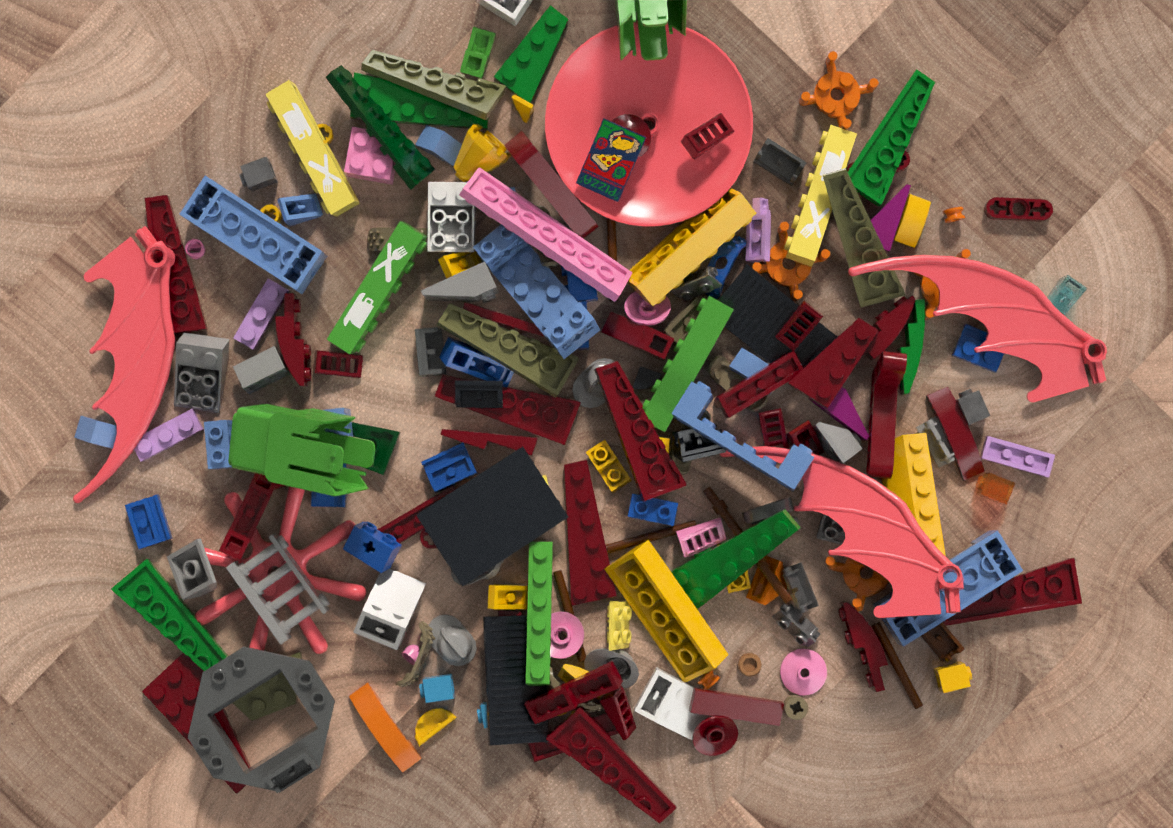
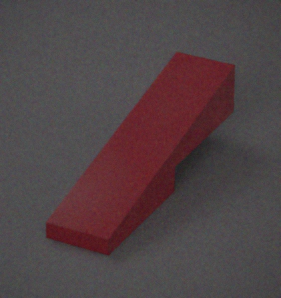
M442 429L440 434L486 450L488 442L513 450H518L523 446L530 456H533L538 438L447 429Z
M611 661L526 701L525 706L534 724L573 710L578 704L619 689L623 680L614 662Z

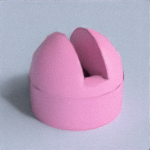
M192 239L187 242L185 251L190 258L200 259L204 256L205 247L200 240Z
M409 645L401 654L408 663L414 665L420 649L417 645Z

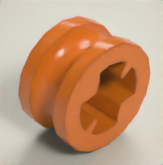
M955 207L942 211L946 215L944 222L950 223L965 219V215H962L964 208Z
M714 670L705 673L697 681L699 685H703V689L708 690L719 680L720 677L719 675H714Z

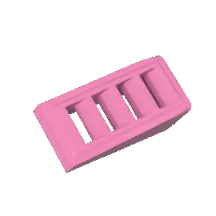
M721 518L676 531L684 558L727 540ZM715 527L718 531V535L714 536L712 528ZM708 531L710 538L705 539L704 532ZM699 535L701 541H696L695 536ZM691 539L692 543L688 544L687 540Z

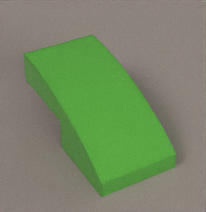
M473 27L460 72L483 78L496 33Z

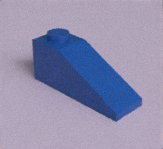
M451 337L447 338L439 356L447 367L486 381H503V387H508L514 374L513 371L469 344Z

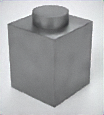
M267 157L240 166L242 173L239 174L244 187L248 186L252 192L278 182L271 161Z
M968 389L958 394L959 399H956V402L968 425L990 416L979 390L972 392L971 389Z

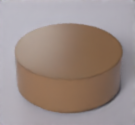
M745 653L738 660V668L745 676H755L761 670V660L754 653Z

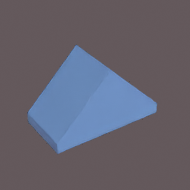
M426 125L415 146L454 166L462 144L445 131Z
M316 193L277 199L284 222L289 227L323 215Z
M80 416L74 438L113 449L117 435V425Z

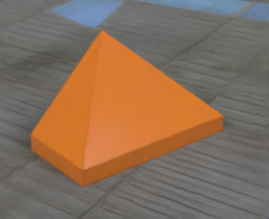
M768 556L763 557L787 590V584L784 577H782L783 562ZM757 568L746 598L767 605L779 595L760 569Z

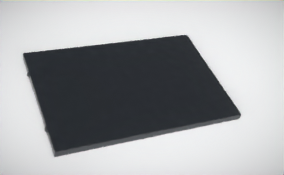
M523 446L416 515L423 525L425 532L428 533L462 587L569 517Z

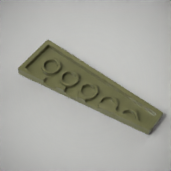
M375 50L368 54L361 67L362 71L484 120H487L506 89V86L480 78L477 81L465 78V74L457 72L456 75L444 73L442 68L435 67L429 69L422 67L420 62L406 60Z
M846 168L823 174L849 269L861 264L888 259L887 253ZM895 270L873 271L852 277L861 308L905 296L904 289Z
M450 303L436 324L555 398L579 360L577 356L572 354L563 359L554 347L551 348L540 343L539 340L520 335L515 330H508L499 326L498 323L483 319L479 315Z

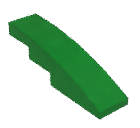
M925 299L915 300L912 308L913 323H908L904 326L906 347L897 349V353L907 354L906 371L900 381V395L909 394L918 370L925 330Z

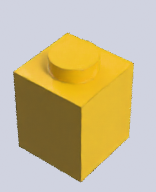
M956 662L933 668L940 692L947 693L971 687L969 680H972V673L970 667L966 666L965 663Z

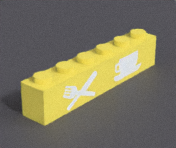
M288 80L266 93L269 100L266 102L267 106L273 114L276 113L280 121L277 124L284 134L287 133L291 140L288 144L294 154L298 153L301 159L299 164L304 173L310 175L312 179L310 185L316 194L319 193L323 199L321 205L325 212L338 217L360 204L328 143L324 144L323 140L326 139L318 128L296 84Z
M830 125L827 132L823 131L819 144L823 145L821 152H816L812 165L816 166L814 173H809L805 186L809 187L807 194H802L798 207L802 208L800 215H795L791 228L795 229L793 236H788L784 246V250H787L785 258L811 267L814 264L832 212L823 174L846 168L857 133Z

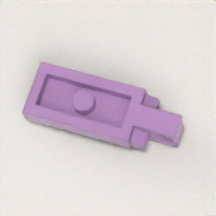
M753 198V209L757 214L752 217V221L746 226V262H769L771 213L768 199Z

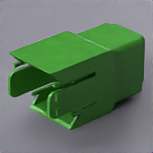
M615 0L620 60L631 50L633 51V56H636L633 22H636V12L641 57L644 60H660L667 57L668 48L665 29L667 23L669 34H673V27L686 36L687 0Z
M270 404L245 406L238 408L237 413L233 416L228 463L235 469L265 475L273 483L331 496H340L368 490L367 485L360 476H366V472L345 468L343 463L364 468L371 467L374 463L375 444L371 440L325 431V428L351 433V429L344 427L355 419L354 416L314 408L295 410Z

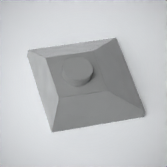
M821 422L813 426L821 446L832 460L843 464L862 450L860 446L862 442L855 432L851 434L847 429Z
M201 538L167 556L182 600L202 597L217 588V582Z

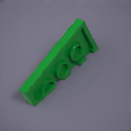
M550 5L497 71L494 79L505 85L513 94L532 103L552 55L568 24V18Z

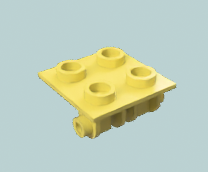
M610 601L609 606H607V617H609V620H607L609 622V627H607L609 629L607 631V643H609V651L629 648L632 638L631 631L629 630L632 609L627 601Z

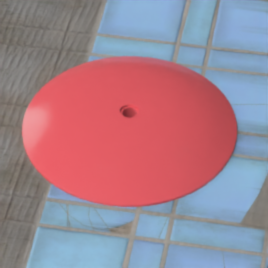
M638 21L633 22L636 56H633V51L631 50L620 60L618 28L616 25L596 34L579 46L561 67L554 80L545 113V134L551 160L557 173L569 190L583 204L606 218L642 227H657L685 221L702 213L719 201L737 180L744 167L753 134V112L747 87L735 64L727 54L707 37L687 27L686 36L673 27V34H669L667 23L665 25L668 48L667 57L660 60H644L641 57ZM722 113L733 128L734 133L694 160L681 143V140L687 133ZM631 114L640 117L644 121H652L655 127L650 130L651 142L648 150L637 159L621 198L617 202L576 184V181L603 118L612 121L620 115ZM715 123L714 125H715L716 128L719 130V132L722 134V133H723V130L720 128V126H719L717 123ZM708 128V129H707L708 132L711 134V136H712L713 139H714V138H715L714 134H713V133L711 132V130ZM699 134V136L706 144L707 141L705 140V138L702 136V134Z

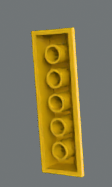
M730 188L710 208L683 221L629 270L632 272V275L627 283L650 305L654 306L661 303L666 298V294L672 289L679 287L683 283V279L690 273L696 272L705 259L714 256L718 248L724 242L726 243L733 239L735 232L741 227L747 226L752 221V217L757 213L741 192Z
M927 434L901 435L895 438L892 478H881L882 485L907 504L921 529L938 550L946 556Z
M649 540L636 546L605 568L607 574L683 682L686 683L715 669L729 655Z

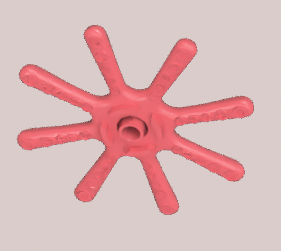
M289 486L279 536L282 535L289 545L287 550L315 589L354 601H362L366 596L364 586L313 576L306 569V564L311 558L348 539L356 524L351 520H347L301 550L295 549L291 545V536L305 490ZM230 492L225 496L224 503L235 518L242 500L237 493ZM256 528L250 541L253 547L252 554L247 558H242L241 561L222 552L205 547L204 549L210 565L227 567L235 561L246 563L273 543L264 541ZM278 551L252 569L248 576L253 583H258L271 574V569L274 566L281 567L286 561ZM291 570L263 590L262 596L267 602H272L300 581ZM238 588L198 610L195 613V618L201 625H207L247 597L241 588ZM299 594L286 603L293 615L304 608L299 600ZM260 615L258 616L249 648L264 651L269 628ZM308 616L298 624L313 652L322 654L327 650L328 644L311 617Z

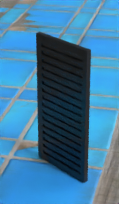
M748 264L745 265L744 269L718 299V301L734 309L724 327L769 363H772L792 351L775 336L798 309L799 305ZM805 311L802 313V315L805 316L808 320L811 321L813 319V317ZM798 318L796 320L804 328L807 327V324ZM820 322L794 350L803 369L838 337ZM792 325L790 327L798 335L802 333L795 326ZM788 332L784 334L793 343L796 339Z
M527 615L483 617L488 746L549 742L546 739V736L549 735L548 720L534 724L525 706L526 701L547 692V686L526 685Z

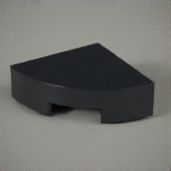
M640 366L633 389L642 390L653 386L656 380L660 379L661 373Z

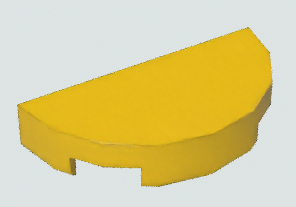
M434 708L425 712L417 721L415 728V739L419 747L457 718V716L443 708Z

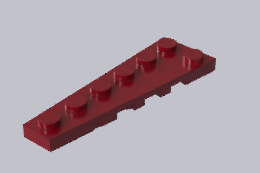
M162 195L144 198L148 230L157 242L163 241L175 254V262L170 267L169 280L170 312L174 334L208 330L170 197ZM162 251L157 255L158 263L163 260Z
M615 361L594 369L642 501L644 502L687 486L675 462L666 451L665 444L656 433L651 419L649 420L642 408L643 405L638 396L635 395L634 389L619 362Z
M442 375L434 397L455 404V381L472 380ZM503 387V408L466 409L565 445L581 402Z
M587 460L565 464L566 510L569 516L567 518L570 589L571 604L574 606L615 597L617 594L614 582L605 571V568L610 563Z
M1068 558L1015 576L965 607L961 612L946 619L943 623L945 626L1082 604L1075 559Z
M578 706L546 736L550 743L569 757L571 756L585 769L590 770L601 781L610 785L627 800L633 802L636 807L659 824L677 808L676 804L581 706Z

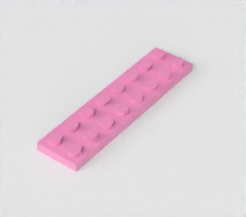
M480 167L459 194L466 202L483 211L488 217L502 224L507 230L521 237L527 244L534 246L546 257L553 259L565 270L572 272L582 279L584 283L591 285L601 292L603 296L610 298L614 302L618 299L632 275V272Z

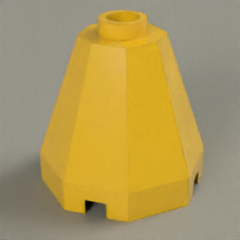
M473 124L467 131L453 166L456 170L455 175L462 182L469 181L479 167L489 173L506 163L512 156L509 152L505 153L507 148L488 130L485 133L481 132L480 130L483 127L479 124Z

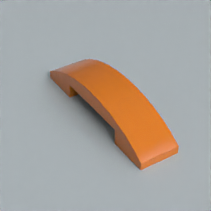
M369 682L349 696L371 733L402 773L422 759L409 739H406L384 708L381 699Z

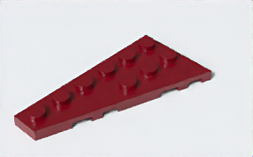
M182 653L142 692L190 743L188 734L204 670L195 664L189 656ZM223 708L214 715L248 768H250L251 765L239 744L237 734L230 724L227 712ZM224 780L236 794L246 786Z

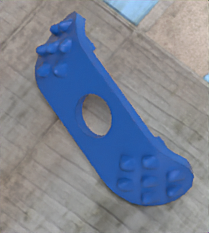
M734 236L730 241L724 242L712 257L708 267L716 268V261L721 257L727 259V265L723 269H717L718 276H715L722 284V287L705 293L708 297L711 296L718 299L722 295L724 282L738 254L747 244L744 238Z

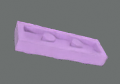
M267 279L233 338L255 350L284 301V293H288L289 290Z
M190 409L146 432L134 450L140 462H143L201 432L204 428L194 409Z
M986 436L980 457L983 460L1049 477L1055 455Z

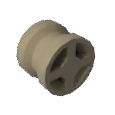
M790 695L785 699L783 709L791 719L800 720L808 713V704L799 695Z

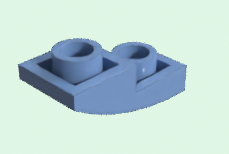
M741 348L729 367L735 373L748 378L769 364Z

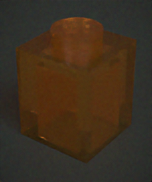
M990 472L984 473L977 480L975 488L978 490L976 495L1001 505H1007L1015 483Z

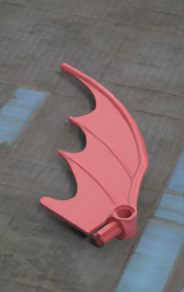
M146 226L138 229L137 233H135L146 249L144 253L134 239L129 237L84 274V280L89 283L98 279H107L112 283L115 291L113 306L101 337L89 352L94 354L96 351L106 350L111 352L114 357L115 368L111 384L106 393L93 404L92 409L100 408L114 418L117 424V435L108 460L90 483L74 495L73 501L75 503H80L91 495L130 456L147 431L159 407L169 378L175 350V335L170 312L169 280L170 267L175 262V254L163 241L157 242ZM162 251L163 260L158 263L157 255Z
M939 255L892 257L861 264L848 270V274L852 277L873 271L904 270L929 278L936 284L939 290V305L937 310L933 312V316L950 313L965 314L979 320L986 327L988 332L986 340L979 347L974 348L976 353L983 351L1005 353L1027 360L1038 367L1041 372V381L1035 389L1027 393L1026 397L1029 402H1038L1089 387L1084 364H1088L1093 384L1106 381L1102 360L1106 359L1107 353L1105 343L1102 340L1093 338L1073 324L1033 283L1007 270L980 261ZM1093 344L1095 347V351L1090 356L1088 353V349L1090 345Z
M768 446L753 447L756 449V455L763 459L765 455L779 464H782L791 450ZM728 451L720 454L721 457L735 456ZM812 453L811 455L814 456V460L802 478L804 483L802 500L793 509L794 511L818 512L837 522L845 532V540L835 550H829L828 554L855 560L880 573L891 583L893 595L886 604L874 608L873 613L875 617L893 618L940 615V591L945 593L946 613L954 614L961 612L959 591L964 589V578L961 569L938 550L921 529L907 504L878 481L851 466ZM948 572H954L957 574V579L953 583H947L944 580V576Z

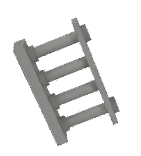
M275 533L269 536L273 544L246 563L235 561L228 565L226 569L281 645L291 638L289 634L291 628L318 609L323 614L330 610L328 607L330 603L322 592L319 594L289 553L287 550L289 545L282 535L277 536ZM279 551L286 563L260 582L253 583L248 576L250 571ZM292 570L300 582L274 601L267 602L262 596L263 590ZM306 589L313 602L288 620L280 621L276 615L277 609Z

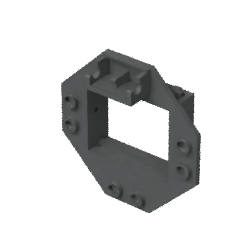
M244 646L202 673L188 739L213 778L280 793L320 768L335 699L309 660ZM282 672L316 726L248 768L214 714Z

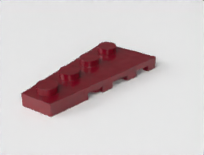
M858 318L788 382V385L828 409L879 330Z

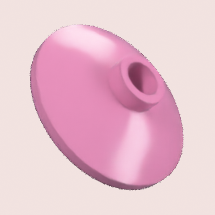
M634 292L626 299L624 309L627 317L634 323L655 325L668 317L671 304L666 296L661 303L652 306L637 292Z
M552 613L551 657L559 659L571 657L579 651L583 644V626L580 620L571 613ZM565 631L567 633L566 639L561 640L560 633Z
M797 649L790 652L784 658L780 668V676L785 687L792 693L810 695L817 692L824 685L827 677V668L823 658L815 651ZM804 668L809 671L806 677H802L800 674Z

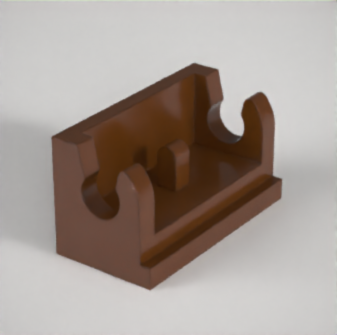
M943 622L921 635L942 662L951 661L953 655L961 653L965 649Z

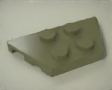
M298 652L296 654L290 655V657L301 659L302 654L301 652ZM281 672L239 698L233 704L253 721L296 704L298 696Z

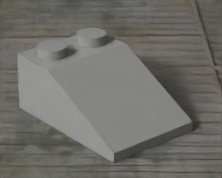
M485 262L421 290L426 300L479 302L482 300L483 303L495 299V294L499 293Z

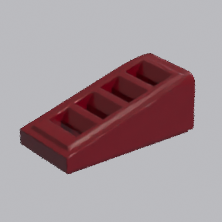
M720 113L684 135L681 143L695 160L733 134L734 130L723 114ZM715 123H717V124L720 126V128L723 130V133H722V134L719 132V130H718V129L716 128V126L714 125ZM708 128H709V129L711 130V132L714 134V136H715L714 139H713V137L711 136V134L708 132V130H707ZM699 134H702V136L705 138V140L707 141L706 144L699 136Z
M804 300L775 337L794 351L823 318V314ZM804 311L813 317L811 321L802 315ZM798 318L807 324V327L804 328L796 320ZM793 325L802 333L798 335L790 327ZM786 332L796 339L794 343L784 336Z
M315 350L313 373L361 378L363 355ZM322 356H326L325 370L321 369ZM332 357H336L335 371L331 370ZM341 358H345L344 372L340 371ZM351 359H355L354 373L349 372Z
M781 408L757 413L764 446L770 447L782 444L783 448L789 449ZM777 417V421L765 424V419ZM779 427L778 431L767 433L766 428ZM781 436L780 440L771 442L768 440V437Z
M621 685L619 689L606 693L600 700V703L624 741L634 732L636 725L625 690Z

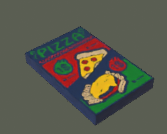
M603 118L576 184L619 202L647 137Z

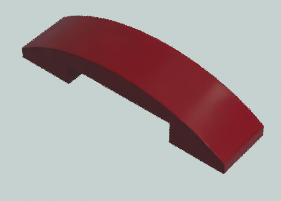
M949 387L927 395L926 397L931 409L938 418L950 448L955 454L954 461L962 480L964 481L985 472L972 433Z
M255 473L233 523L221 544L220 552L241 561L277 483L270 482L265 475Z

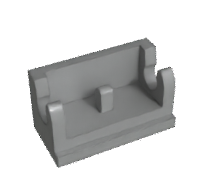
M275 346L233 366L242 388L248 394L290 374L282 355Z

